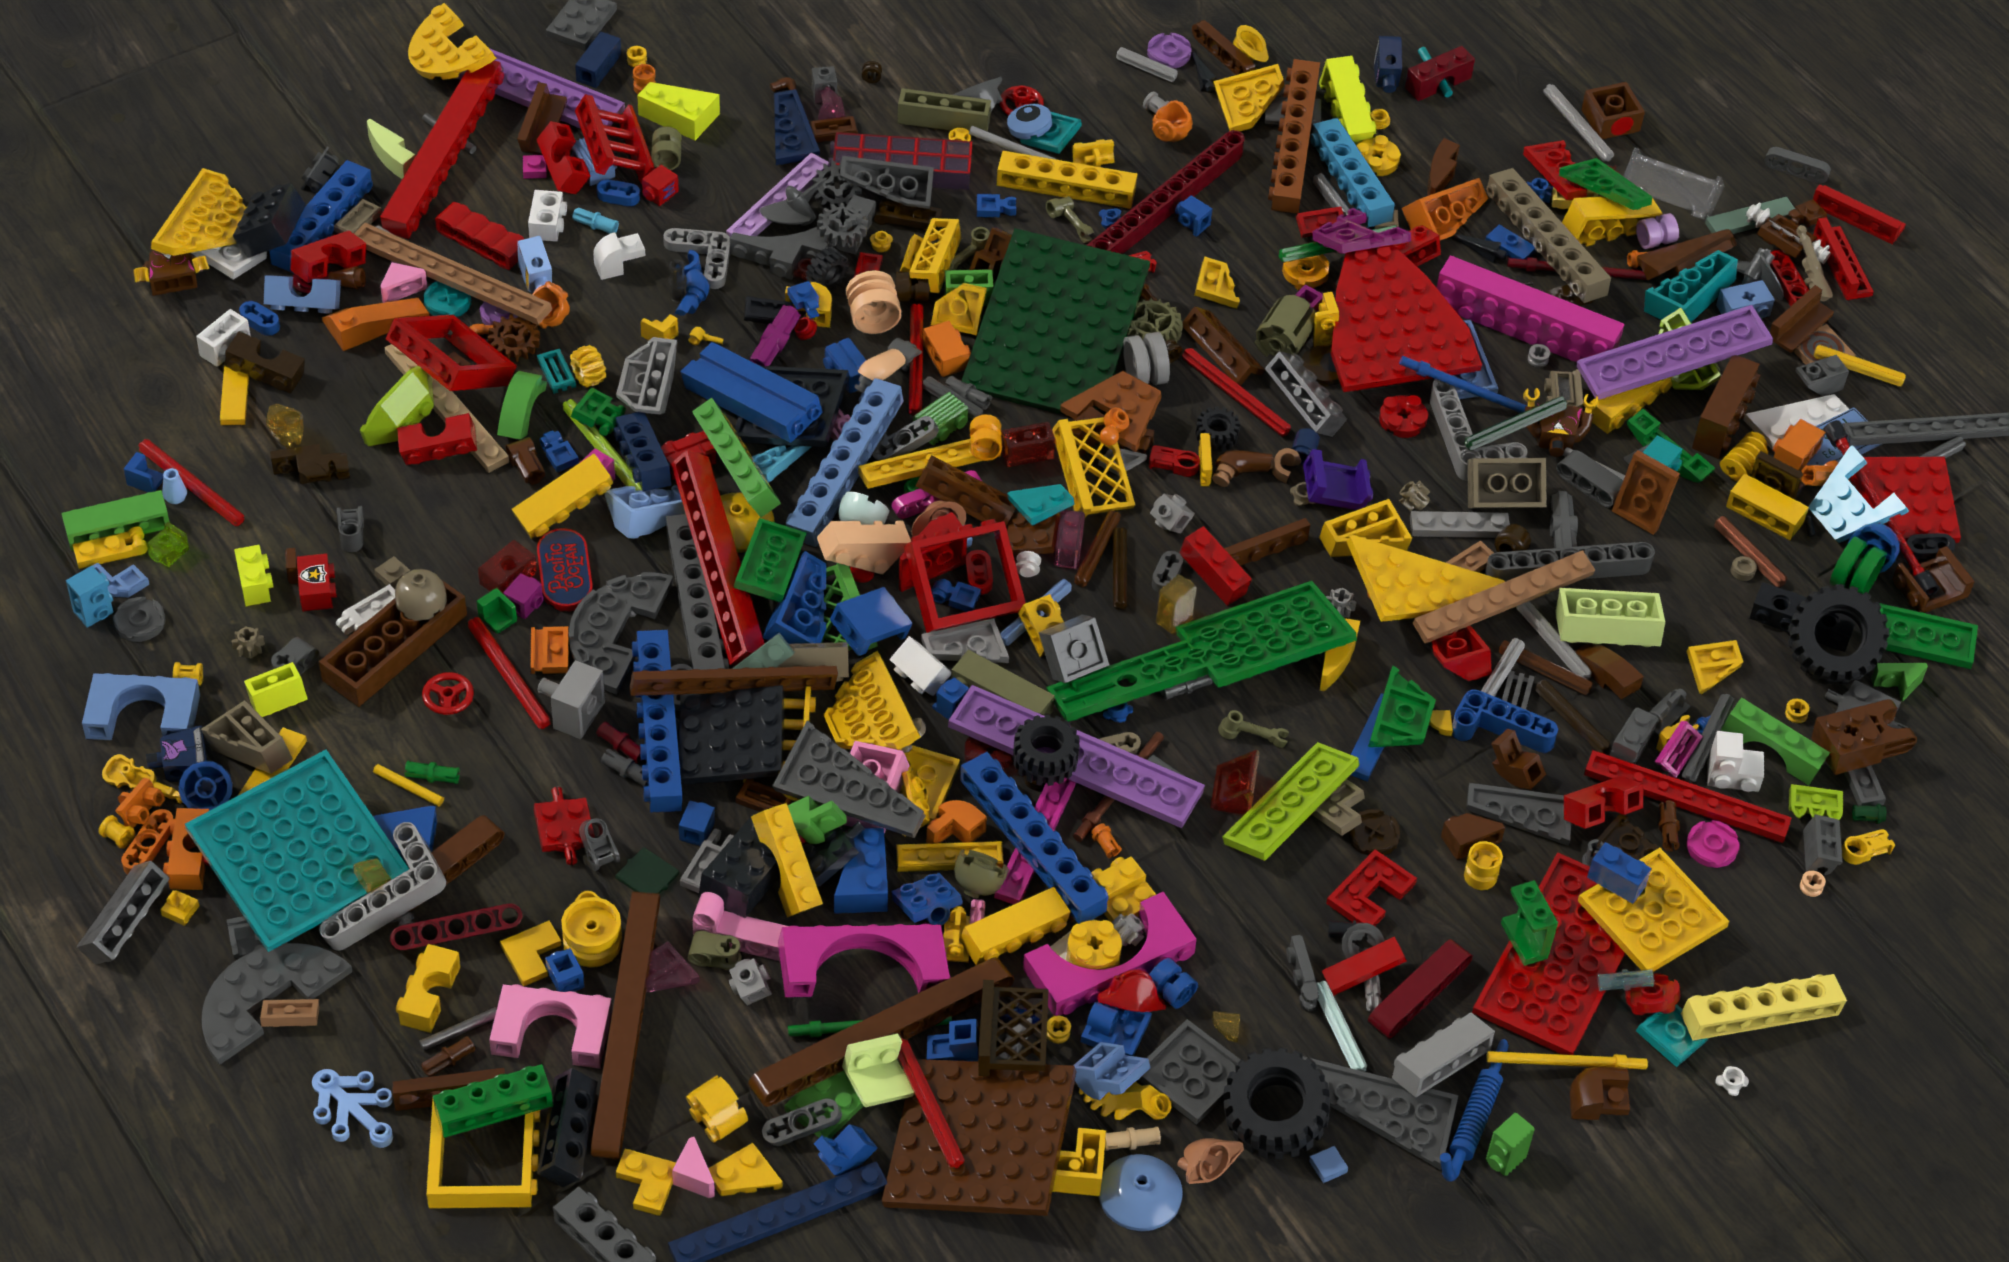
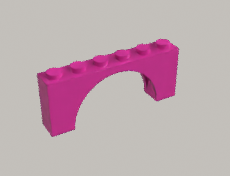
M1164 892L1140 902L1139 918L1145 926L1146 941L1139 953L1122 965L1108 969L1083 968L1061 958L1048 944L1024 954L1023 970L1035 988L1049 989L1048 1008L1054 1016L1067 1015L1072 1013L1077 1007L1086 1003L1096 1002L1098 994L1111 986L1114 976H1120L1134 969L1143 970L1150 974L1153 968L1166 958H1171L1175 962L1185 961L1195 953L1196 937Z
M941 925L782 927L778 940L785 997H812L818 968L832 955L849 949H870L892 957L910 973L917 986L918 993L950 978Z

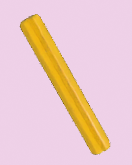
M1817 345L1815 348L1814 357L1821 360L1837 354L1849 370L1896 386H1902L1905 381L1906 375L1902 372L1823 345Z

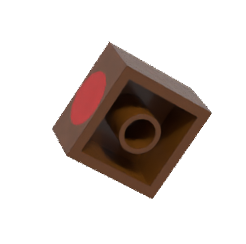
M1627 82L1585 91L1581 110L1592 129L1601 139L1635 133L1641 130L1645 111Z

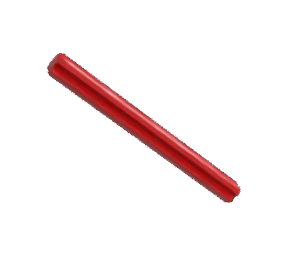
M912 304L910 315V342L922 351L921 354L917 355L910 362L909 413L911 415H915L922 410L923 306L921 304Z
M1185 349L1182 354L1183 360L1280 436H1287L1291 430L1290 424L1194 349Z
M144 439L139 443L140 452L164 471L171 468L176 469L185 487L232 525L239 526L244 522L243 513L149 439Z
M479 617L470 619L468 621V628L539 729L548 727L550 725L549 716Z
M901 1038L902 1044L898 1060L949 1167L960 1168V1165L964 1163V1157L908 1040Z

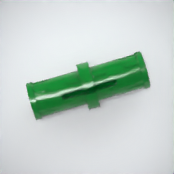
M409 760L405 765V770L407 771L404 773L405 777L427 779L429 783L441 781L458 784L460 774H457L460 773L459 767L440 766L436 762L426 764Z

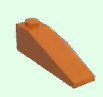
M1480 178L1418 199L1403 207L1402 211L1411 230L1423 225L1439 234L1441 241L1453 236L1457 232L1456 230L1464 225L1467 219L1487 201L1488 196Z
M411 298L341 309L322 317V322L341 349L346 351L387 334L394 318L429 316V312L419 298Z

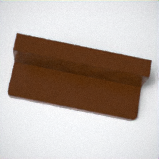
M538 82L517 140L522 152L542 155L536 139L550 121L560 123L567 98L550 94L546 83Z
M1814 285L1772 323L1770 334L1774 343L1792 353L1833 316L1834 311L1820 303L1821 288Z

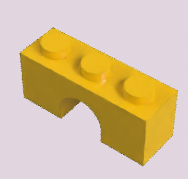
M428 944L424 953L419 954L416 962V971L414 975L409 976L406 984V993L404 997L399 998L396 1005V1013L399 1014L400 1025L429 1033L432 1032L441 1012L439 996L430 994L427 991L436 986L452 988L461 967L459 952Z

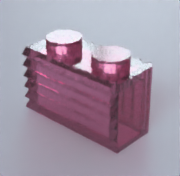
M1071 510L1060 512L1055 549V566L1079 568L1085 519L1084 512Z

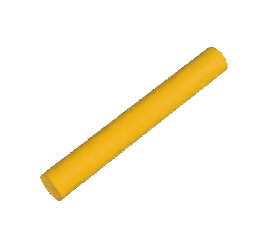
M377 764L373 769L374 774L438 807L444 801V797L380 764Z

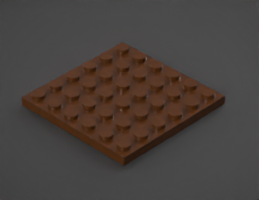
M917 1059L964 1157V1163L957 1169L949 1167L914 1093L912 1097L905 1099L887 1176V1184L885 1185L882 1197L883 1206L887 1208L1048 1216L1077 1073L1075 1066L1046 1065L1045 1071L990 1069V1076H978V1062Z

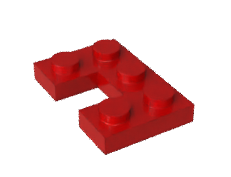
M1374 849L1327 898L1326 904L1352 922L1356 920V923H1369L1376 926L1385 917L1386 911L1368 899L1372 892L1380 886L1401 900L1415 886L1417 878Z

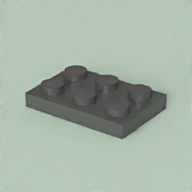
M569 0L546 29V37L586 50L616 12L617 3L609 0Z

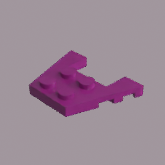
M1354 208L1349 209L1348 215L1345 217L1342 214L1339 215L1337 222L1333 224L1328 222L1313 231L1314 241L1322 244L1324 247L1332 248L1340 254L1411 241V232L1399 227L1377 233L1359 225L1366 223V213Z

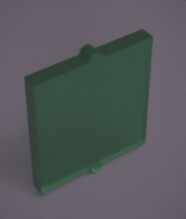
M643 847L632 859L627 860V864L615 875V878L635 892L660 894L663 890L668 889V885L679 875V870Z

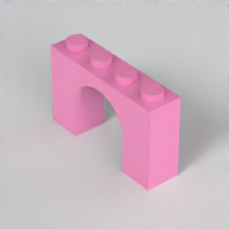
M503 984L489 1040L491 1055L519 1058L527 1027L540 1017L558 1015L567 1018L576 1027L571 1050L573 1065L600 1069L612 1017L611 998H606L602 995H582L572 991L559 992L547 988L535 989L518 984Z

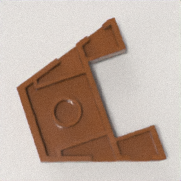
M1122 371L1067 400L1060 407L1062 413L1073 419L1091 406H1096L1105 412L1115 407L1122 409L1129 417V426L1119 434L1118 443L1136 452L1140 446L1141 438L1144 437L1147 431L1148 422L1150 419L1152 420L1162 397L1160 390Z

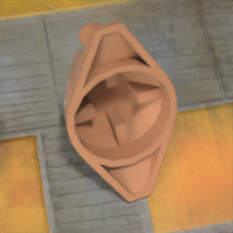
M1214 1138L1196 1140L1185 1148L1184 1157L1179 1159L1178 1167L1186 1171V1180L1189 1184L1211 1182L1220 1177L1243 1152V1142Z

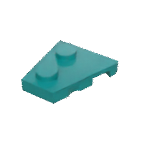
M1061 484L1007 493L1009 501L1032 526L1075 505L1073 496Z

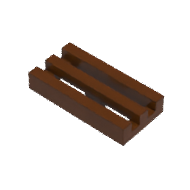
M854 116L809 121L816 142L835 140L836 132L858 134ZM838 134L837 140L856 138L858 135Z
M746 779L736 796L737 804L758 812L783 804L770 799V797L787 803V806L794 803V801L775 791L774 788L750 779ZM748 789L753 790V791L758 792V793H761V794L759 795V794L753 793V792H751V791H748Z

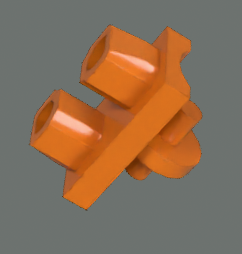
M143 778L131 793L122 792L118 796L120 805L115 811L123 819L124 826L134 828L137 824L144 825L149 819V810L152 806L160 807L165 801V797L161 789L153 786L150 779Z

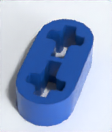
M605 179L597 184V197L599 200L607 203L634 206L640 201V189L632 183Z
M254 301L245 302L240 306V315L248 320L249 327L263 335H274L280 330L278 315Z

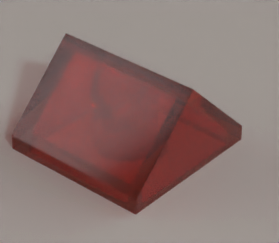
M1258 750L1217 765L1211 801L1212 809L1246 814L1252 808L1260 755Z

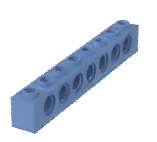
M877 378L873 380L872 384L865 389L861 402L854 407L852 417L843 425L842 433L838 440L832 443L831 451L827 458L821 461L816 476L810 479L805 494L799 497L796 509L787 517L786 526L806 532L805 544L814 547L818 545L817 536L833 520L839 510L843 495L846 492H850L859 477L858 466L868 462L904 402L901 386Z

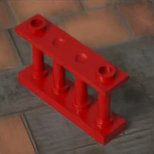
M585 94L576 107L575 113L596 173L605 175L609 167L615 165L636 170L639 181L642 183V179L652 172L655 167L633 106L628 104L623 114L598 109L593 96ZM601 119L619 123L620 128L604 125ZM607 135L623 138L626 144L611 141ZM612 150L630 154L632 160L614 156Z

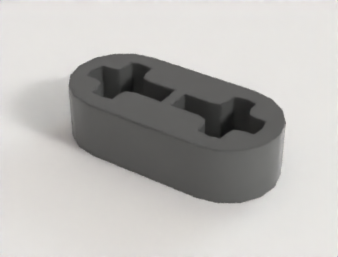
M1167 551L1161 556L1152 577V588L1156 592L1166 594L1173 590L1183 565V558L1178 552ZM1171 562H1175L1172 564L1171 568H1168V564H1170ZM1164 576L1167 577V580L1164 581V583H1161Z

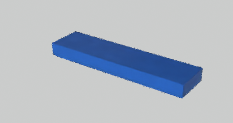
M1382 693L1351 755L1358 757L1360 764L1351 776L1367 782L1384 747L1368 746L1382 701Z

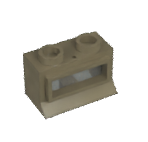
M1578 369L1573 372L1550 371L1549 378H1545L1544 392H1548L1546 402L1563 396L1567 400V406L1583 407L1580 371Z

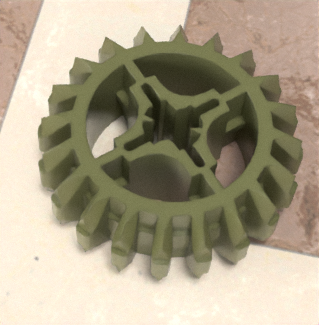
M1141 298L1127 337L1138 335L1143 340L1147 333L1160 332L1164 341L1173 339L1177 343L1181 338L1183 329L1181 314L1177 313L1176 307H1170L1169 302L1163 304L1161 298L1158 301H1153L1152 298L1149 301H1145Z

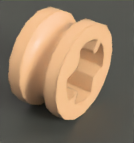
M1807 871L1802 876L1800 889L1807 896H1819L1823 891L1826 880L1817 871ZM1812 881H1814V882H1816L1817 884H1814V886H1813V885H1810L1809 883H1811Z

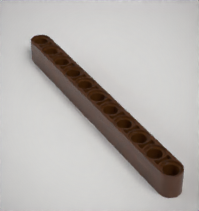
M633 891L631 894L592 1136V1157L620 1159L659 915L660 894Z
M990 958L756 1072L749 1079L748 1085L763 1106H772L844 1071L842 1065L848 1044L898 1034L900 1038L907 1040L943 1022L950 1016L954 1017L982 1003L983 980H994V987L1010 988L1014 982V976L999 958Z

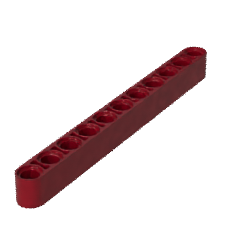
M1235 130L1225 133L1086 246L1124 254L1175 212L1176 206L1181 201H1185L1190 195L1194 197L1241 159L1244 135Z

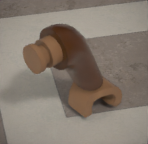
M1290 448L1280 450L1275 458L1273 454L1239 450L1227 451L1216 460L1215 466L1217 470L1212 480L1222 487H1227L1230 483L1229 480L1232 477H1237L1240 473L1269 472L1271 469L1275 478L1286 483L1291 472L1285 470L1281 465L1295 466L1299 465L1302 460L1298 452Z

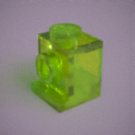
M167 522L164 524L165 528L152 538L147 545L149 549L148 554L151 559L169 568L189 550L186 533Z

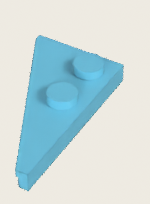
M779 445L752 457L769 483L808 451L811 446H791L786 448L785 445Z

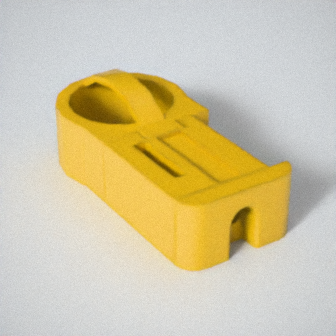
M1884 829L1859 836H1851L1846 839L1842 846V858L1850 864L1859 865L1870 861L1871 857L1885 853L1890 855L1895 847V843L1893 840H1888L1889 834ZM1848 846L1856 847L1859 851L1852 853Z

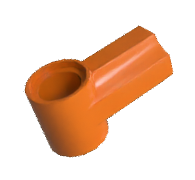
M1829 461L1823 466L1805 465L1801 470L1804 473L1802 478L1803 484L1823 486L1838 465V461Z

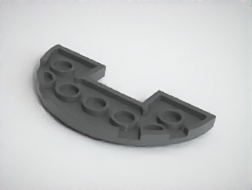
M642 572L641 576L626 578V575L613 578L606 581V585L597 591L593 589L575 609L569 626V644L573 660L602 670L604 690L617 695L636 658L632 656V649L615 645L631 611L656 619L674 583L672 575Z
M285 943L270 952H267L264 947L250 952L233 962L212 984L202 1009L203 1034L213 1059L218 1065H221L264 1034L261 1025L250 1015L262 1007L263 1000H272L291 986L305 999H315L352 973V966L329 950L300 943Z

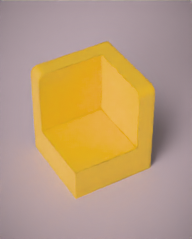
M671 314L663 322L658 320L651 322L645 318L641 320V337L647 340L653 337L674 339L678 335V318Z

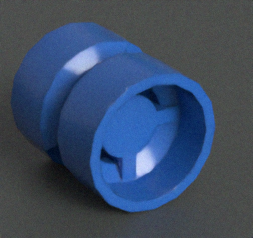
M1171 958L1162 960L1149 974L1157 988V993L1163 994L1164 1000L1174 1009L1185 1005L1198 988L1197 981L1187 972L1182 973V968Z

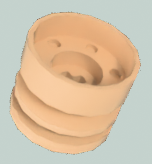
M876 270L866 271L856 275L849 281L846 287V296L850 306L852 321L856 329L863 333L878 334L886 332L898 324L901 319V307L897 298L895 283L890 275Z

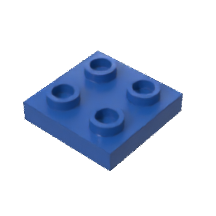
M940 873L927 875L922 880L904 884L900 888L891 891L893 901L914 923L926 919L931 925L942 926L950 917V909L963 904L959 892Z
M1095 1002L1088 1016L1087 1025L1082 1033L1081 1043L1092 1047L1097 1046L1100 1042L1124 1045L1125 1055L1134 1056L1151 1020L1152 1013L1129 1011Z

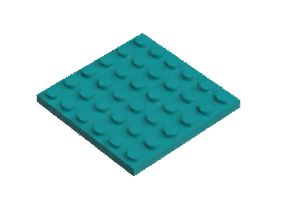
M327 750L310 757L185 823L186 831L267 952L321 924L333 914L409 870Z

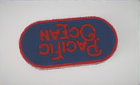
M566 528L554 529L544 534L537 544L542 595L548 605L550 603L555 609L574 611L582 599L593 590L587 543L584 537L574 530Z

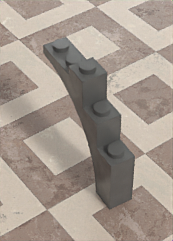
M853 195L846 207L852 204L854 210L861 208V214L866 213L869 230L875 216V201ZM817 227L801 233L776 237L749 236L733 232L730 237V255L770 266V274L792 280L801 262L804 261L812 264V258L816 259V254L818 252L821 254L822 249L825 248L827 250L828 247H834L843 252L856 255L862 241L858 242L855 240L854 246H851L849 243H845V247H842L841 243L832 246V241L826 243L824 242V237L819 236Z

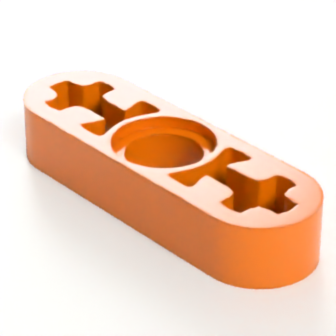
M166 809L154 811L129 845L121 859L124 872L127 875L134 865L154 860L171 834L170 822L173 819V815L170 811ZM152 838L155 840L152 846L144 847L141 845L145 839Z

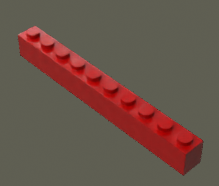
M494 60L472 73L469 69L465 72L381 214L382 228L395 236L409 239L413 231L418 229L421 217L427 213L432 198L437 196L439 186L442 181L444 182L447 179L450 167L455 165L460 150L465 148L467 138L470 133L475 131L478 119L483 117L488 102L493 100L495 90L504 80L501 62Z
M686 450L671 465L730 665L736 666L765 643L750 593L733 588L741 563L709 457Z

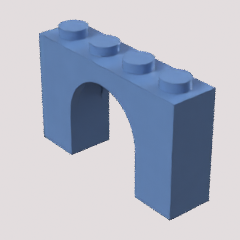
M93 673L82 720L85 738L112 740L117 716L120 711L130 703L140 700L154 701L165 708L160 727L162 736L193 728L200 700L198 680L187 677L168 678L163 676L150 677Z

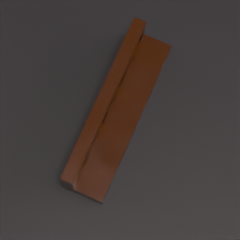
M1194 306L1182 322L1183 328L1238 385H1242L1251 373L1262 376L1266 371L1211 311Z
M933 455L929 458L916 484V487L943 501L958 503L967 514L982 522L995 519L996 523L1005 521V525H1007L1015 510L1014 505L1008 499V495Z
M496 1068L393 1081L392 1090L395 1110L432 1107L433 1095L439 1094L444 1090L461 1088L472 1082L492 1079L499 1074H505V1069Z

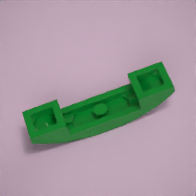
M1644 409L1627 421L1628 427L1642 446L1650 444L1658 435L1680 447L1659 430L1661 423ZM1682 449L1680 457L1682 464L1677 471L1681 477L1700 483L1715 470V467L1698 453L1692 457Z

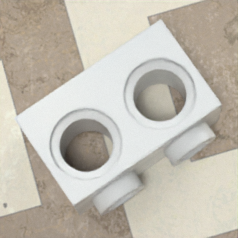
M534 191L528 221L529 238L541 236L543 241H558L559 232H563L564 218H562V215L566 216L567 202L563 201L562 192Z
M229 309L196 336L200 356L218 367L225 361V351L237 333L240 331L250 335L248 320L232 309Z

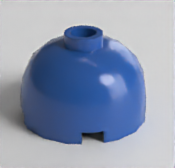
M1865 524L1851 536L1849 542L1854 536L1866 541L1868 546L1867 552L1873 547H1878L1887 552L1881 572H1885L1894 564L1900 552V543L1896 533L1884 524Z
M200 761L192 764L184 771L179 783V794L182 802L188 808L209 809L210 811L229 801L232 795L233 782L230 774L222 765L214 761Z

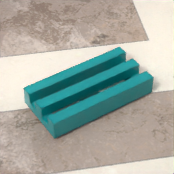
M560 349L537 355V361L553 394L558 393V389H562V391L567 390L568 386L576 388V381ZM554 356H556L567 380H563L553 359ZM545 359L548 360V362H549V364H550V366H551V368H552V370H553V373H554V375H555V377H556V379H557V381H558L557 383L555 382V380H554V378H553V376H552V374H551V372H550V370H549V368H548V365H547Z

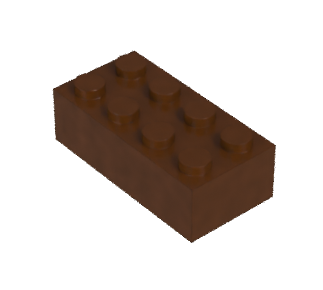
M1738 355L1731 356L1700 417L1692 449L1719 459L1723 450L1728 451L1732 441L1730 435H1736L1740 425L1738 420L1744 419L1748 409L1746 404H1751L1756 394V390H1753V387H1757L1761 377L1757 373L1759 363Z

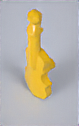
M122 754L114 755L108 760L103 769L102 777L107 784L115 785L117 788L127 785L133 790L143 778H148L155 788L161 789L165 797L176 799L180 804L183 803L176 789L156 782L157 778L152 770L145 769L143 766L135 767L133 758L128 759Z

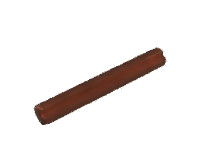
M1721 516L1715 521L1714 527L1745 557L1754 560L1757 569L1778 588L1785 585L1787 576L1725 516Z

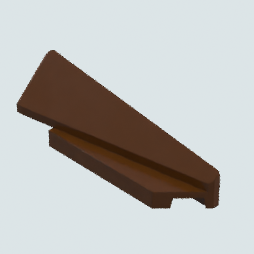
M1725 229L1638 255L1637 260L1647 280L1666 272L1669 279L1678 276L1679 272L1683 269L1695 267L1696 262L1717 250L1725 252L1738 244L1731 230Z

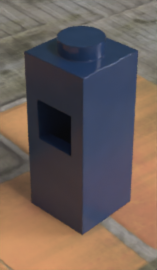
M600 32L575 64L576 81L597 88L621 56V38Z

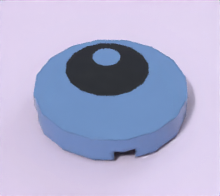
M1027 104L1016 108L1010 113L1007 118V125L1011 135L1016 138L1031 139V136L1036 135L1039 137L1049 131L1052 126V115L1050 110L1043 105Z

